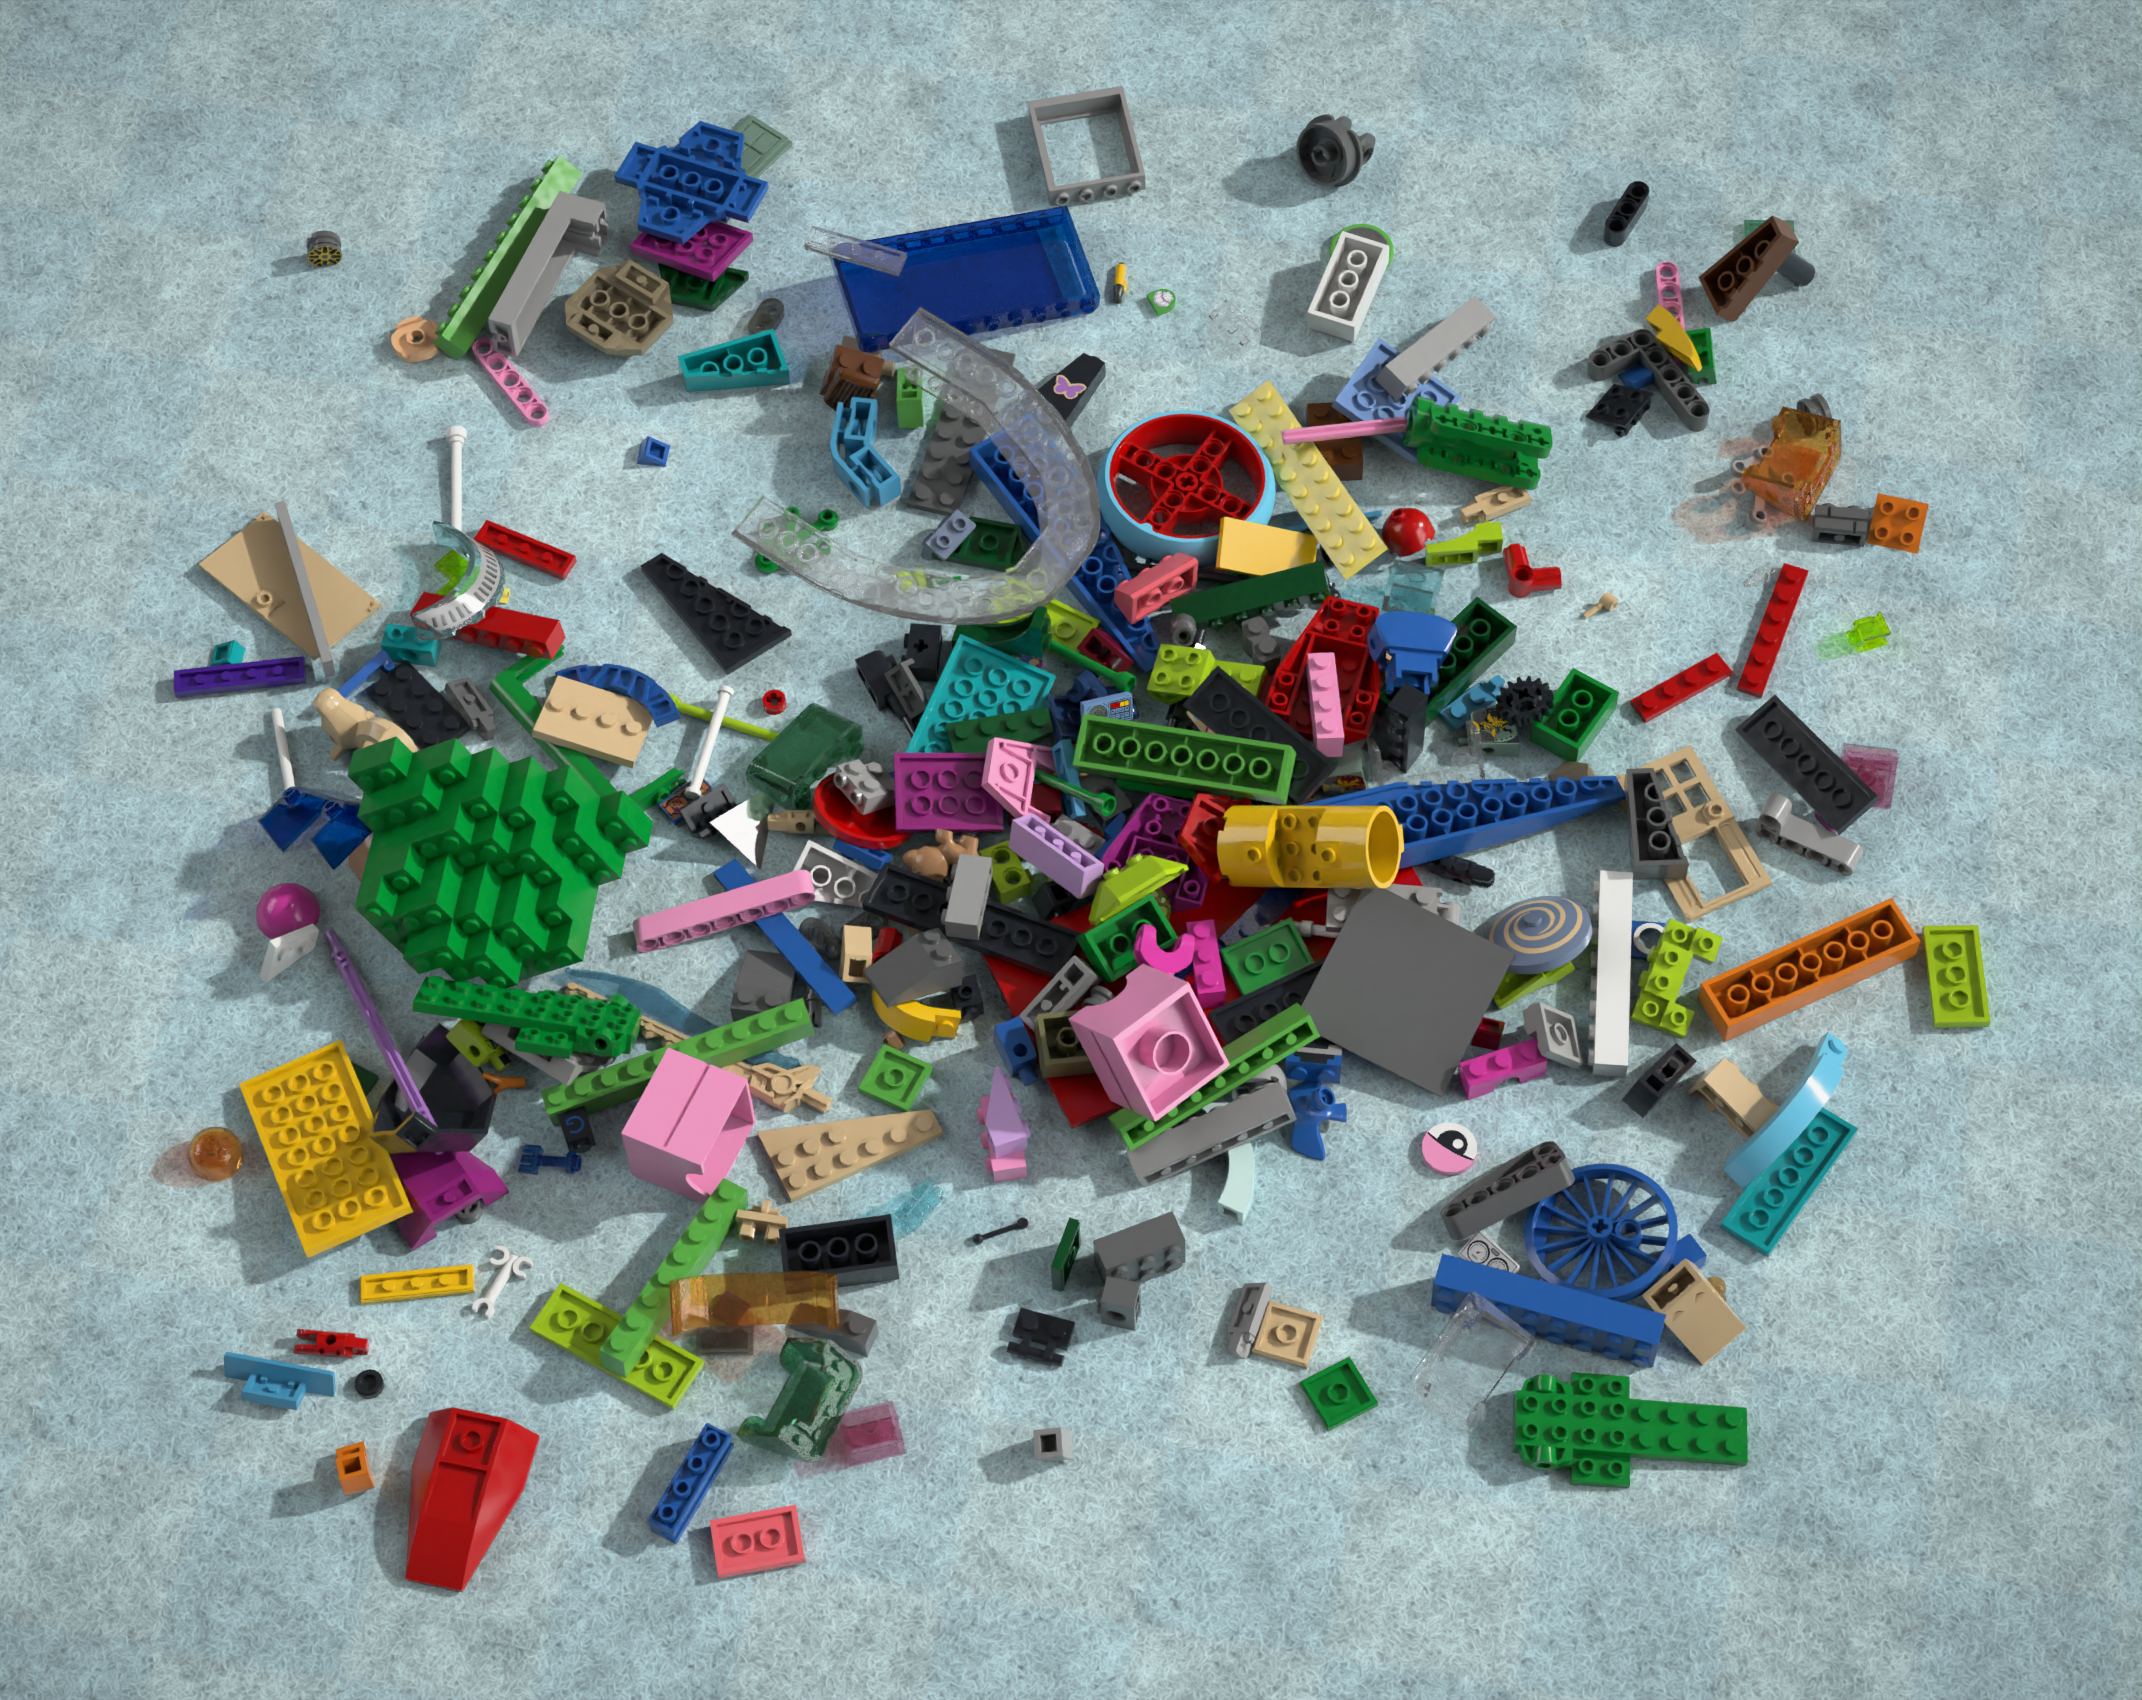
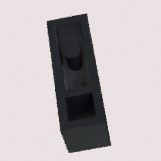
M1675 1043L1637 1080L1622 1100L1633 1111L1644 1118L1697 1061Z

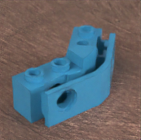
M852 397L850 408H844L843 402H838L830 440L832 464L836 476L865 508L870 506L872 498L882 507L902 494L900 476L873 448L879 419L877 399ZM841 444L845 445L846 463L839 457Z

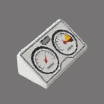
M1482 1231L1475 1233L1458 1253L1462 1259L1519 1274L1520 1266Z

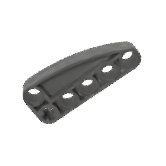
M1546 1141L1521 1153L1486 1174L1455 1197L1441 1210L1440 1214L1451 1239L1462 1240L1569 1187L1575 1181V1177L1565 1154L1554 1141Z

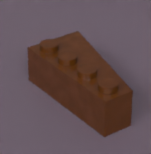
M1772 215L1698 277L1717 316L1731 322L1736 321L1797 246L1799 241L1790 223Z

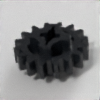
M1528 676L1526 681H1522L1520 677H1517V683L1508 681V688L1501 687V695L1496 696L1498 714H1500L1502 721L1508 720L1509 726L1518 723L1519 728H1522L1524 723H1528L1530 727H1533V721L1537 720L1539 723H1542V716H1550L1549 709L1554 708L1553 692L1550 690L1548 683L1542 684L1541 678L1532 681L1531 676Z

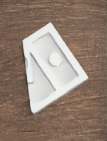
M310 924L269 941L260 973V978L265 983L314 949L319 933L316 926Z

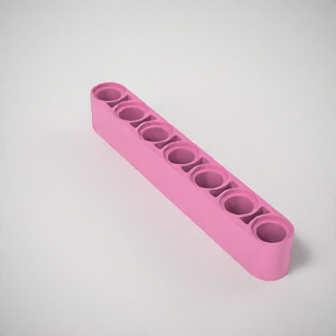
M797 870L638 918L632 924L637 950L640 952L659 950L808 905L815 900L811 875L806 870Z

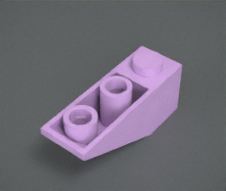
M996 1066L994 1069L986 1117V1133L996 1159L1027 1149V1138L1031 1137L1026 1121L1021 1122L1018 1114L1021 1113L1019 1102L1016 1097L1011 1098L1009 1090H1012L1007 1074L1002 1075L999 1066Z

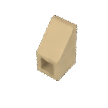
M844 925L839 978L845 982L870 984L864 975V970L872 964L871 927Z

